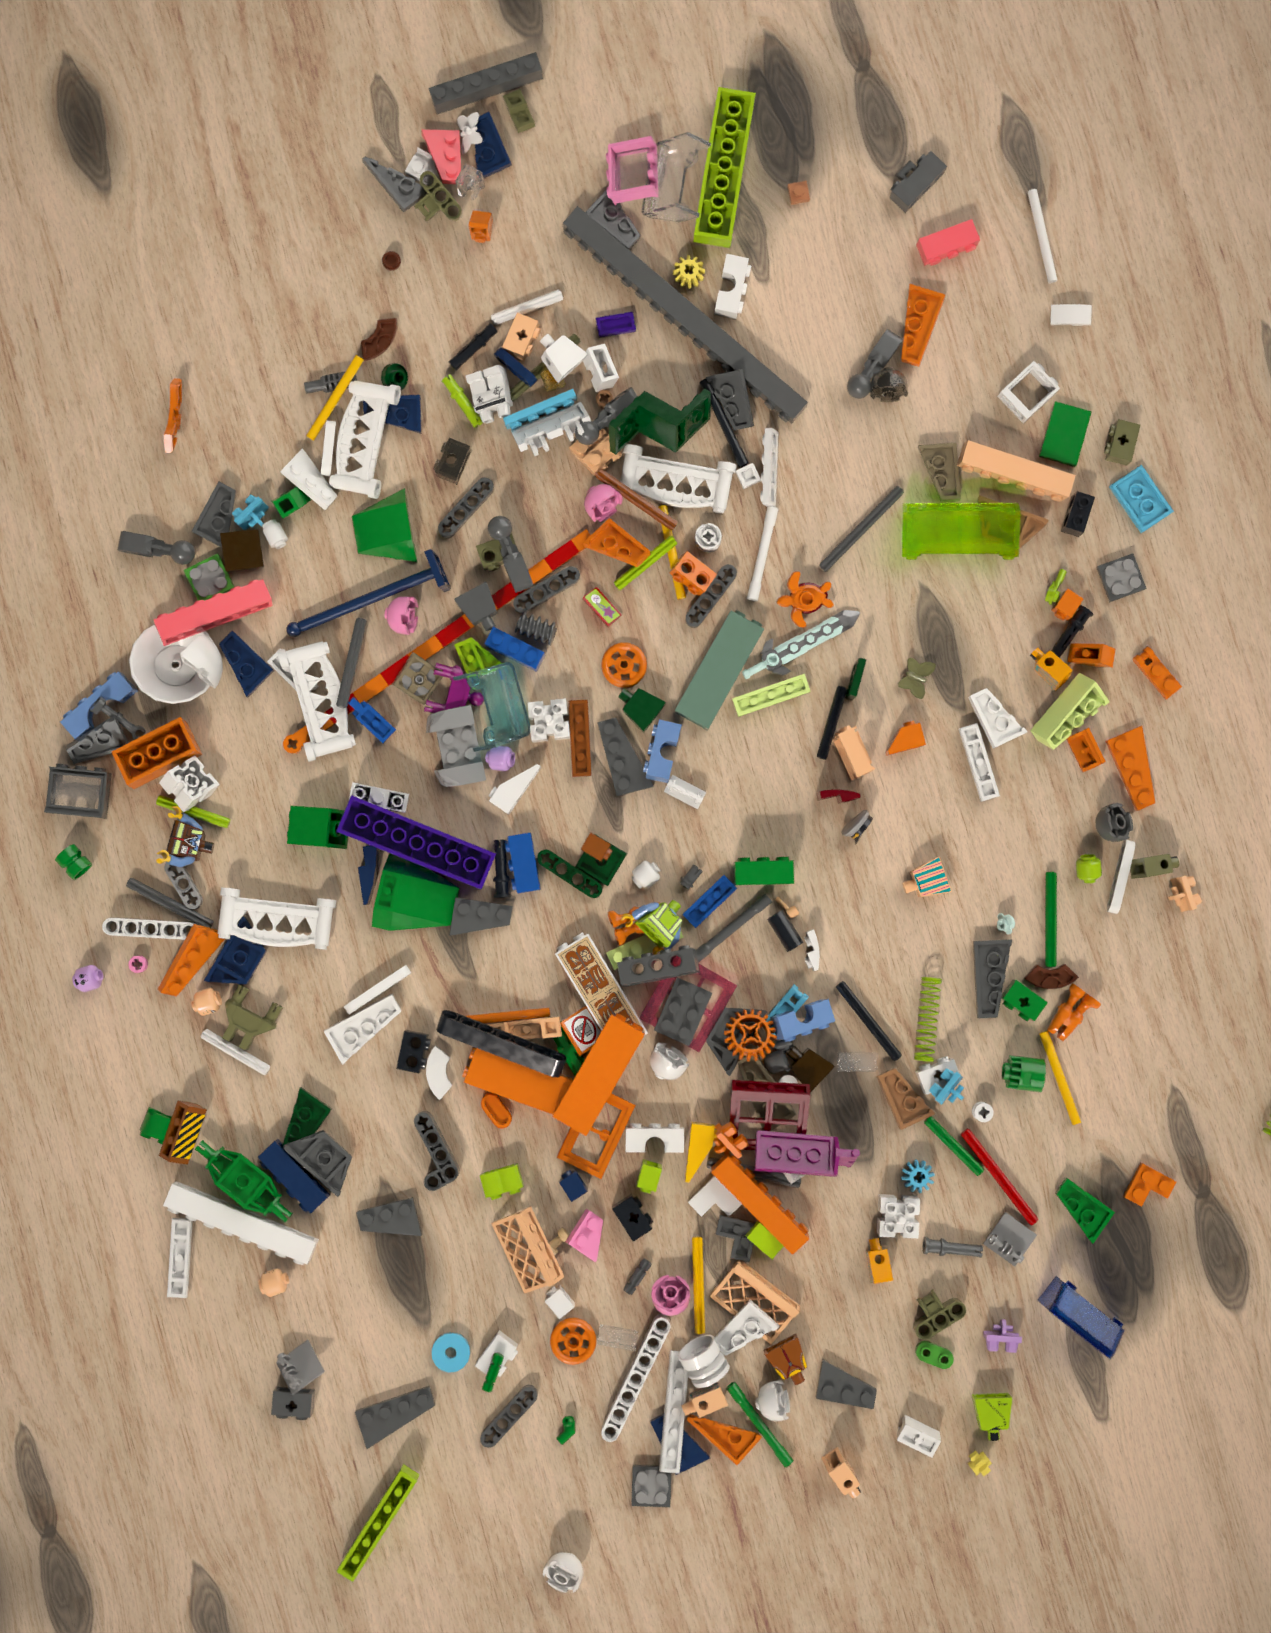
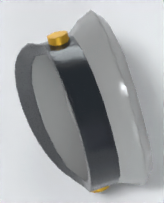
M867 810L860 812L841 831L842 835L852 837L855 840V845L873 820Z

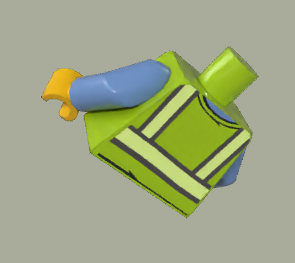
M671 900L668 905L664 902L649 903L634 910L632 915L624 914L621 917V921L629 918L630 922L626 923L625 926L630 927L633 924V920H637L635 924L657 945L653 948V954L656 955L661 950L671 949L679 941L682 919L676 913L681 908V905L675 900Z

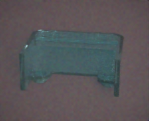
M510 662L453 677L454 681L467 678L469 686L473 690L481 689L491 726L486 727L483 731L485 744L473 748L474 752L496 748L530 734V722L515 668Z

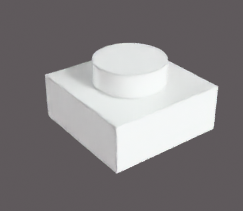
M753 463L736 470V475L743 489L761 482Z

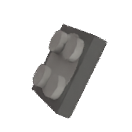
M1133 553L1096 567L1109 603L1147 589Z
M633 1465L631 1506L670 1507L671 1473L660 1472L658 1465Z

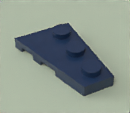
M490 112L479 116L476 124V132L482 137V142L475 144L478 181L512 166Z
M401 395L397 405H388L385 423L422 434L421 396ZM363 401V415L374 411L366 401Z
M233 630L219 643L247 698L275 671Z
M664 1414L650 1420L660 1444L662 1443ZM684 1429L680 1473L711 1459L707 1452Z

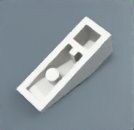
M536 764L502 783L498 788L494 787L489 794V797H491L489 801L507 814H510L541 769V766Z

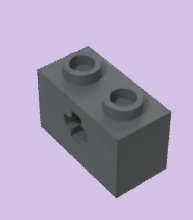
M276 1387L273 1391L271 1415H276L280 1419H286L288 1416L296 1417L297 1420H307L313 1414L315 1389L302 1388L292 1395L289 1387ZM291 1401H294V1404H297L295 1408L292 1407V1404H289Z

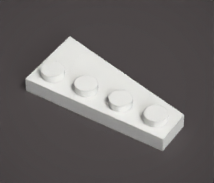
M390 994L325 1029L324 1033L342 1065L366 1042L372 1039L377 1032L401 1012V1008L393 994Z

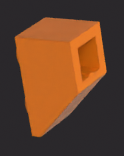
M472 211L469 230L474 241L484 243L491 240L493 224L491 212Z

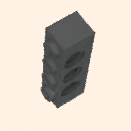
M686 945L678 947L679 950L671 952V949L661 950L660 954L657 955L645 953L641 954V958L634 959L633 956L622 958V962H617L621 986L628 987L699 973L696 949ZM680 957L681 964L677 967H674V958ZM661 960L662 968L656 971L654 964L656 961ZM639 964H642L644 968L641 974H637L635 971Z

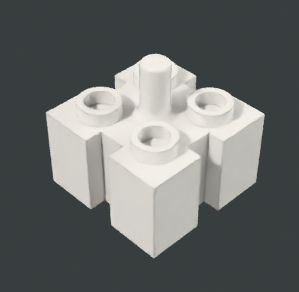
M566 698L550 700L551 705L545 706L543 701L527 703L529 719L534 720L535 725H530L533 743L548 741L547 736H554L555 740L570 739L569 722H564L563 717L568 716Z
M196 756L184 761L181 767L178 765L167 771L159 782L168 794L173 793L176 796L174 801L183 812L195 806L198 801L202 802L210 797L220 785L210 773L206 775L203 772L204 765Z
M878 1194V1211L882 1213V1218L877 1217V1234L879 1237H895V1233H900L903 1238L919 1239V1222L915 1219V1215H920V1199L917 1196L901 1195V1200H897L894 1195Z

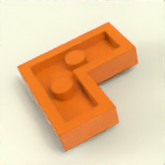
M1140 1163L1123 1197L1142 1207L1150 1190L1168 1199L1176 1181Z

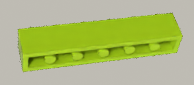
M405 1464L402 1465L344 1556L336 1572L352 1582L355 1580L416 1484L420 1474Z

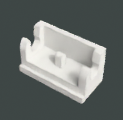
M904 1415L901 1428L898 1427L897 1441L932 1458L941 1442L940 1432Z

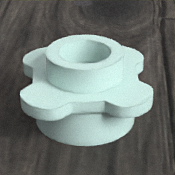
M999 913L997 915V929L1005 931L1008 935L1011 934L1012 929L1015 927L1014 918L1011 915L1004 916L1003 913Z

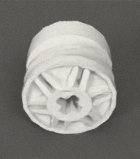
M702 1335L691 1340L678 1354L682 1366L688 1371L689 1378L697 1388H704L718 1382L725 1376L730 1367L724 1354L719 1352L720 1348L712 1335Z

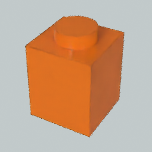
M1066 589L1052 608V611L1055 612L1054 615L1060 620H1069L1083 601V598L1070 589Z

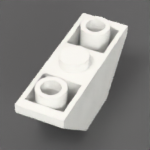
M352 782L350 796H355L387 810L406 813L409 794L354 782Z

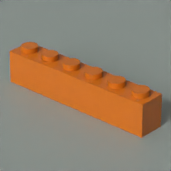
M730 1153L722 1156L711 1167V1173L793 1255L809 1240L808 1228L802 1222L799 1224L795 1220V1215L789 1209L785 1210L781 1206L782 1202L775 1195L772 1197L767 1192L768 1188L763 1182L758 1183L754 1179L755 1175L749 1168L745 1169L741 1165L740 1159H737Z

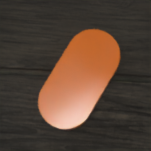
M486 1094L481 1100L482 1109L496 1127L500 1129L508 1127L512 1121L511 1113L496 1094Z

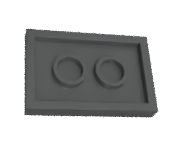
M677 977L654 1031L690 1046L712 996V992Z

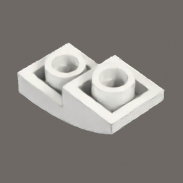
M1051 305V325H1091L1092 305Z
M814 929L805 932L807 935L804 937L808 948L812 947V950L806 952L807 957L804 959L808 969L812 968L813 971H816L819 968L820 955L817 936Z

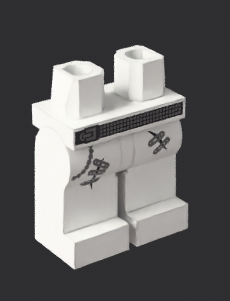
M496 365L483 371L466 375L467 383L470 384L475 412L480 414L483 423L493 422V412L496 411L499 418L511 415L510 407L513 406L504 367Z

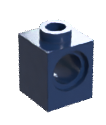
M569 1169L560 1175L562 1179L559 1180V1184L571 1202L588 1192L587 1186L576 1169L572 1172Z

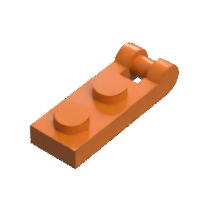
M1149 646L1145 647L1140 655L1133 657V662L1165 699L1171 697L1182 687ZM1147 658L1151 661L1148 665L1144 662Z

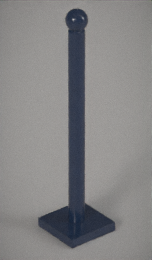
M431 549L424 551L430 568L298 621V623L291 622L286 627L287 634L291 637H297L301 634V631H307L434 578L442 591L447 592L451 590L439 556Z

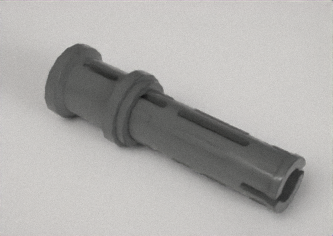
M924 1237L922 1251L923 1254L936 1253L939 1256L955 1254L982 1258L983 1253L980 1251H983V1246L947 1242L943 1238L933 1240Z

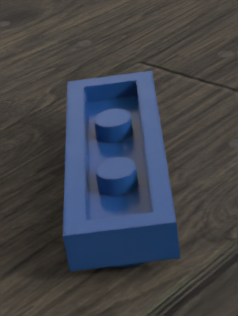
M723 875L682 915L696 928L737 888Z

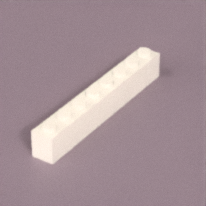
M177 1181L171 1185L163 1205L172 1213L178 1214L180 1212L185 1214V1217L189 1220L204 1222L203 1225L206 1227L219 1228L223 1234L239 1236V1240L245 1243H250V1241L258 1244L257 1247L262 1250H273L277 1256L283 1258L288 1256L299 1265L310 1262L319 1241L315 1237Z

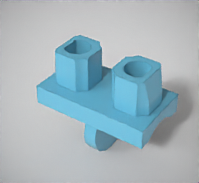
M250 495L246 498L245 503L248 506L244 510L239 507L232 512L235 518L234 521L243 530H247L250 526L253 527L256 523L262 526L264 523L260 519L269 509L261 498Z
M946 1068L940 1076L948 1082L946 1086L942 1088L935 1083L929 1089L935 1100L941 1105L951 1093L952 1095L948 1099L951 1103L956 1098H959L961 1101L964 1098L960 1095L964 1089L963 1086L959 1085L954 1090L963 1077L958 1072L954 1073Z

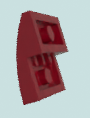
M842 789L823 790L816 793L818 801L836 797L838 804L861 798L857 792Z

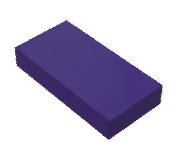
M633 311L596 318L599 338L636 332Z

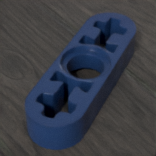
M502 347L494 353L496 359L528 387L531 388L538 381L526 367Z

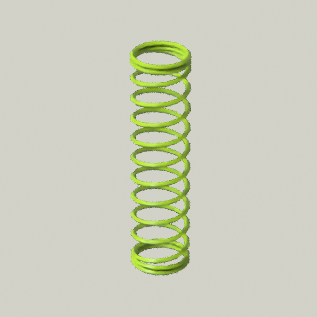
M921 977L922 981L935 982L921 983L922 986L937 990L920 991V993L937 998L919 999L922 1002L936 1006H919V1009L935 1013L918 1014V1016L935 1021H919L917 1024L935 1029L916 1030L920 1033L932 1035V1037H916L917 1040L932 1044L915 1045V1047L933 1052H915L914 1060L934 1062L935 1058L922 1054H933L935 1051L921 1046L936 1045L935 1042L925 1039L936 1038L937 1036L924 1031L937 1030V1027L924 1023L938 1022L937 1019L925 1015H938L937 1011L927 1008H935L940 1005L926 1000H938L940 997L925 992H940L941 989L929 985L941 984L942 979Z

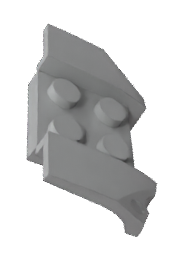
M471 705L436 712L427 718L426 733L436 732L443 769L434 770L440 784L445 787L486 780Z

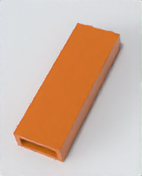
M619 1013L610 1015L552 1116L585 1136L589 1133L645 1036V1033L642 1031L643 1027L636 1023L631 1025L625 1022L627 1018Z
M472 1048L469 1059H472L469 1067H465L462 1075L465 1078L464 1083L552 1115L573 1081V1078L562 1074L557 1078L548 1076L478 1048Z

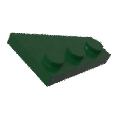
M300 1087L283 1146L316 1133L332 1108Z

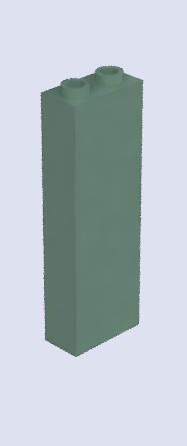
M737 610L735 612L730 611L675 709V713L707 731L764 631L761 623L753 619L749 621L745 618V614Z

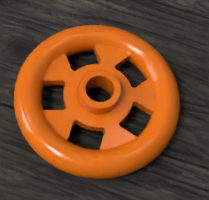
M622 642L611 646L605 652L601 668L604 677L612 685L628 688L638 684L643 679L647 670V660L639 647L631 643ZM618 651L621 656L615 661L612 655ZM627 651L635 654L633 659L625 655ZM623 661L628 663L626 668H622L620 665ZM634 663L639 664L638 672L632 671ZM615 665L617 673L612 675L609 667ZM621 674H629L630 679L621 680Z
M580 1318L562 1320L554 1327L551 1333L550 1346L552 1352L563 1363L570 1365L581 1364L592 1356L596 1348L597 1340L594 1329L589 1323ZM577 1326L585 1330L582 1335L575 1331ZM567 1327L570 1332L563 1336L561 1331ZM573 1337L577 1339L575 1344L570 1342V1339ZM583 1339L589 1341L587 1349L581 1347ZM564 1341V1346L566 1347L564 1350H560L558 1343ZM578 1350L579 1356L570 1357V1351Z

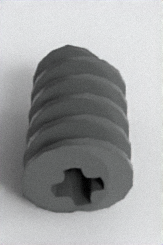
M524 611L520 616L515 628V633L520 629V635L522 636L527 631L528 638H531L534 634V640L536 641L540 637L542 643L549 640L550 646L557 632L554 621L549 626L548 619L541 623L540 616L536 620H534V614L527 618V611Z

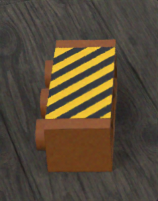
M177 1101L159 1153L161 1158L168 1162L188 1165L207 1109L196 1103Z

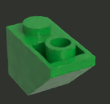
M295 486L271 502L281 518H285L312 499Z

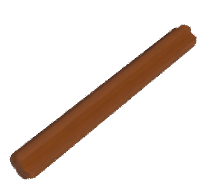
M600 469L595 477L598 480L613 487L622 497L669 530H674L678 523L676 520L605 470Z

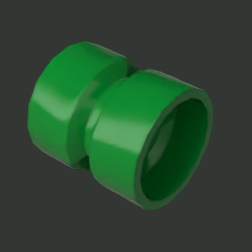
M75 844L65 848L55 858V861L61 868H66V873L72 880L80 878L92 867V863L86 856H81L82 852Z

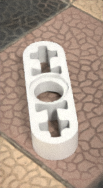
M326 420L321 475L330 476L336 421Z

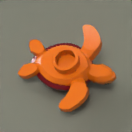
M795 571L787 582V587L791 592L790 595L779 597L776 603L781 607L792 606V621L798 627L804 628L807 625L802 617V613H813L821 608L822 605L827 608L834 606L832 600L827 599V591L830 590L831 583L825 582L822 586L810 582L798 585L800 572Z

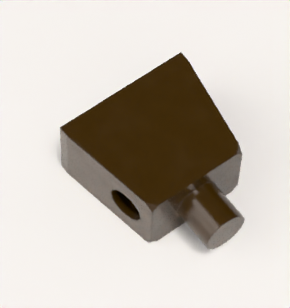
M793 1046L787 1053L794 1060L790 1069L802 1084L810 1085V1093L835 1067L809 1048L802 1053L796 1046Z

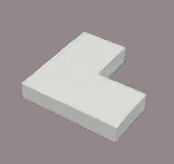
M715 1176L688 1201L701 1217L715 1203L728 1217L742 1205Z

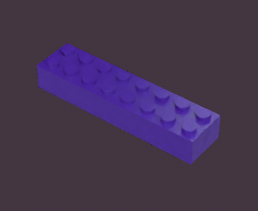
M352 795L336 832L481 890L496 853Z

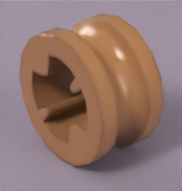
M601 390L596 395V404L599 408L604 409L603 407L606 405L604 401L603 403L600 402L602 395L609 397L607 399L608 403L613 400L612 394L607 390Z

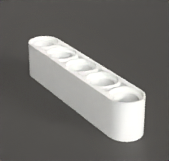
M108 918L103 922L102 929L107 935L185 940L187 937L186 929L195 923ZM113 921L117 924V929L114 932L110 929V924ZM132 922L136 925L134 933L129 930V925ZM150 924H154L156 928L153 934L148 931ZM169 925H173L175 928L173 935H169L167 932Z

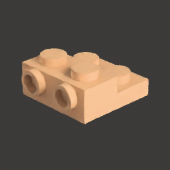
M603 428L599 430V437L595 443L583 445L577 440L569 447V450L594 476H596L600 469L606 471L608 469L607 465L612 461L616 462L622 456L621 452L623 451L621 449L616 455L610 452L609 434Z

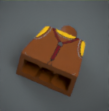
M796 1333L763 1350L766 1358L783 1380L791 1377L794 1385H799L805 1381L801 1371L806 1369L807 1365Z

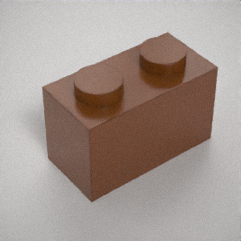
M591 832L581 847L582 851L600 862L603 859L608 860L612 853V849H610L611 844Z

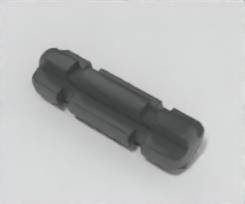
M642 1259L639 1264L640 1267H637L629 1279L630 1282H627L624 1287L626 1293L630 1295L634 1293L635 1287H638L646 1275V1271L650 1269L652 1265L650 1261Z

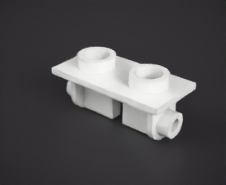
M672 775L664 790L665 793L696 809L699 808L706 794L705 791Z

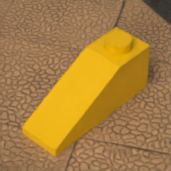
M691 1122L685 1182L687 1183L691 1181L713 1147V1140L717 1137V1130H715L714 1124Z

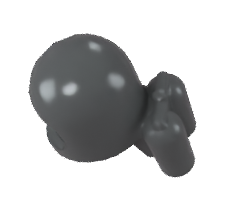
M780 1040L775 1043L774 1049L777 1050L767 1054L764 1059L765 1068L769 1073L776 1074L783 1070L791 1071L785 1053L794 1046L793 1041L785 1042Z

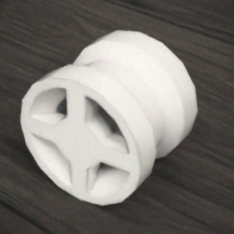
M980 1101L973 1105L972 1115L980 1122H988L992 1119L994 1111L989 1104Z

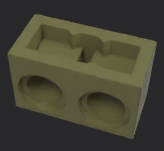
M511 533L510 539L512 541V544L516 545L513 535ZM494 539L476 546L484 570H489V572L495 571L500 568V565L504 564L500 552L502 547L499 540ZM486 554H495L494 560L486 561Z

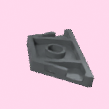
M725 1007L706 1039L708 1046L729 1076H731L737 1065L740 1053L733 1056L734 1049H727V1046L731 1043H725V1038L729 1036H725L724 1031L729 1030L726 1028V1024H732L730 1022L731 1017L737 1019V1012L743 1016V1008ZM746 1009L747 1014H750L751 1009ZM754 1009V1015L761 1011L762 1018L767 1013L765 1010ZM748 1021L742 1023V1025L753 1026L756 1022ZM736 1028L734 1036L737 1043L739 1044L741 1042V1039L743 1038V1035L740 1033V1030ZM755 1031L751 1034L747 1033V1038L753 1037Z
M322 1130L283 1146V1149L337 1197L340 1196L352 1155L328 1133Z

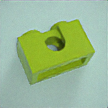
M643 1159L637 1179V1187L640 1188V1191L649 1194L652 1191L656 1192L662 1164Z

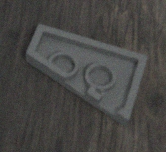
M607 190L585 212L629 250L640 239L641 235L630 218L622 210L621 204L617 203L615 205L611 198H608Z
M455 897L449 936L510 925L513 906Z

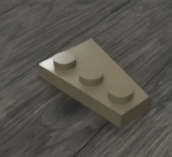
M957 442L918 445L919 452L940 501H959L961 494L959 468L957 466Z

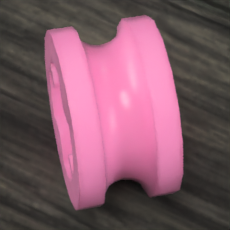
M134 956L129 960L128 966L132 972L141 973L147 969L148 961L143 956ZM136 959L143 963V966H140V970L134 966V962H137Z

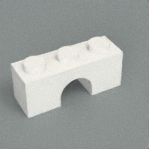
M726 254L722 278L732 281L735 287L729 292H718L714 315L737 319V314L742 313L744 302L740 300L741 295L746 294L747 284L744 281L745 276L749 277L751 265H748L749 258Z
M631 1123L630 1127H626V1152H645L647 1140L651 1137H659L664 1142V1152L684 1153V1127H680V1124L671 1123L668 1124V1127H661L659 1123H651L649 1127H641L640 1123Z

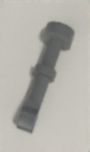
M101 696L91 706L90 711L96 715L100 711L109 717L115 715L118 723L130 731L134 739L139 738L135 735L137 730L146 732L144 727L140 725L135 726L125 719L122 713H117L107 706L106 699Z

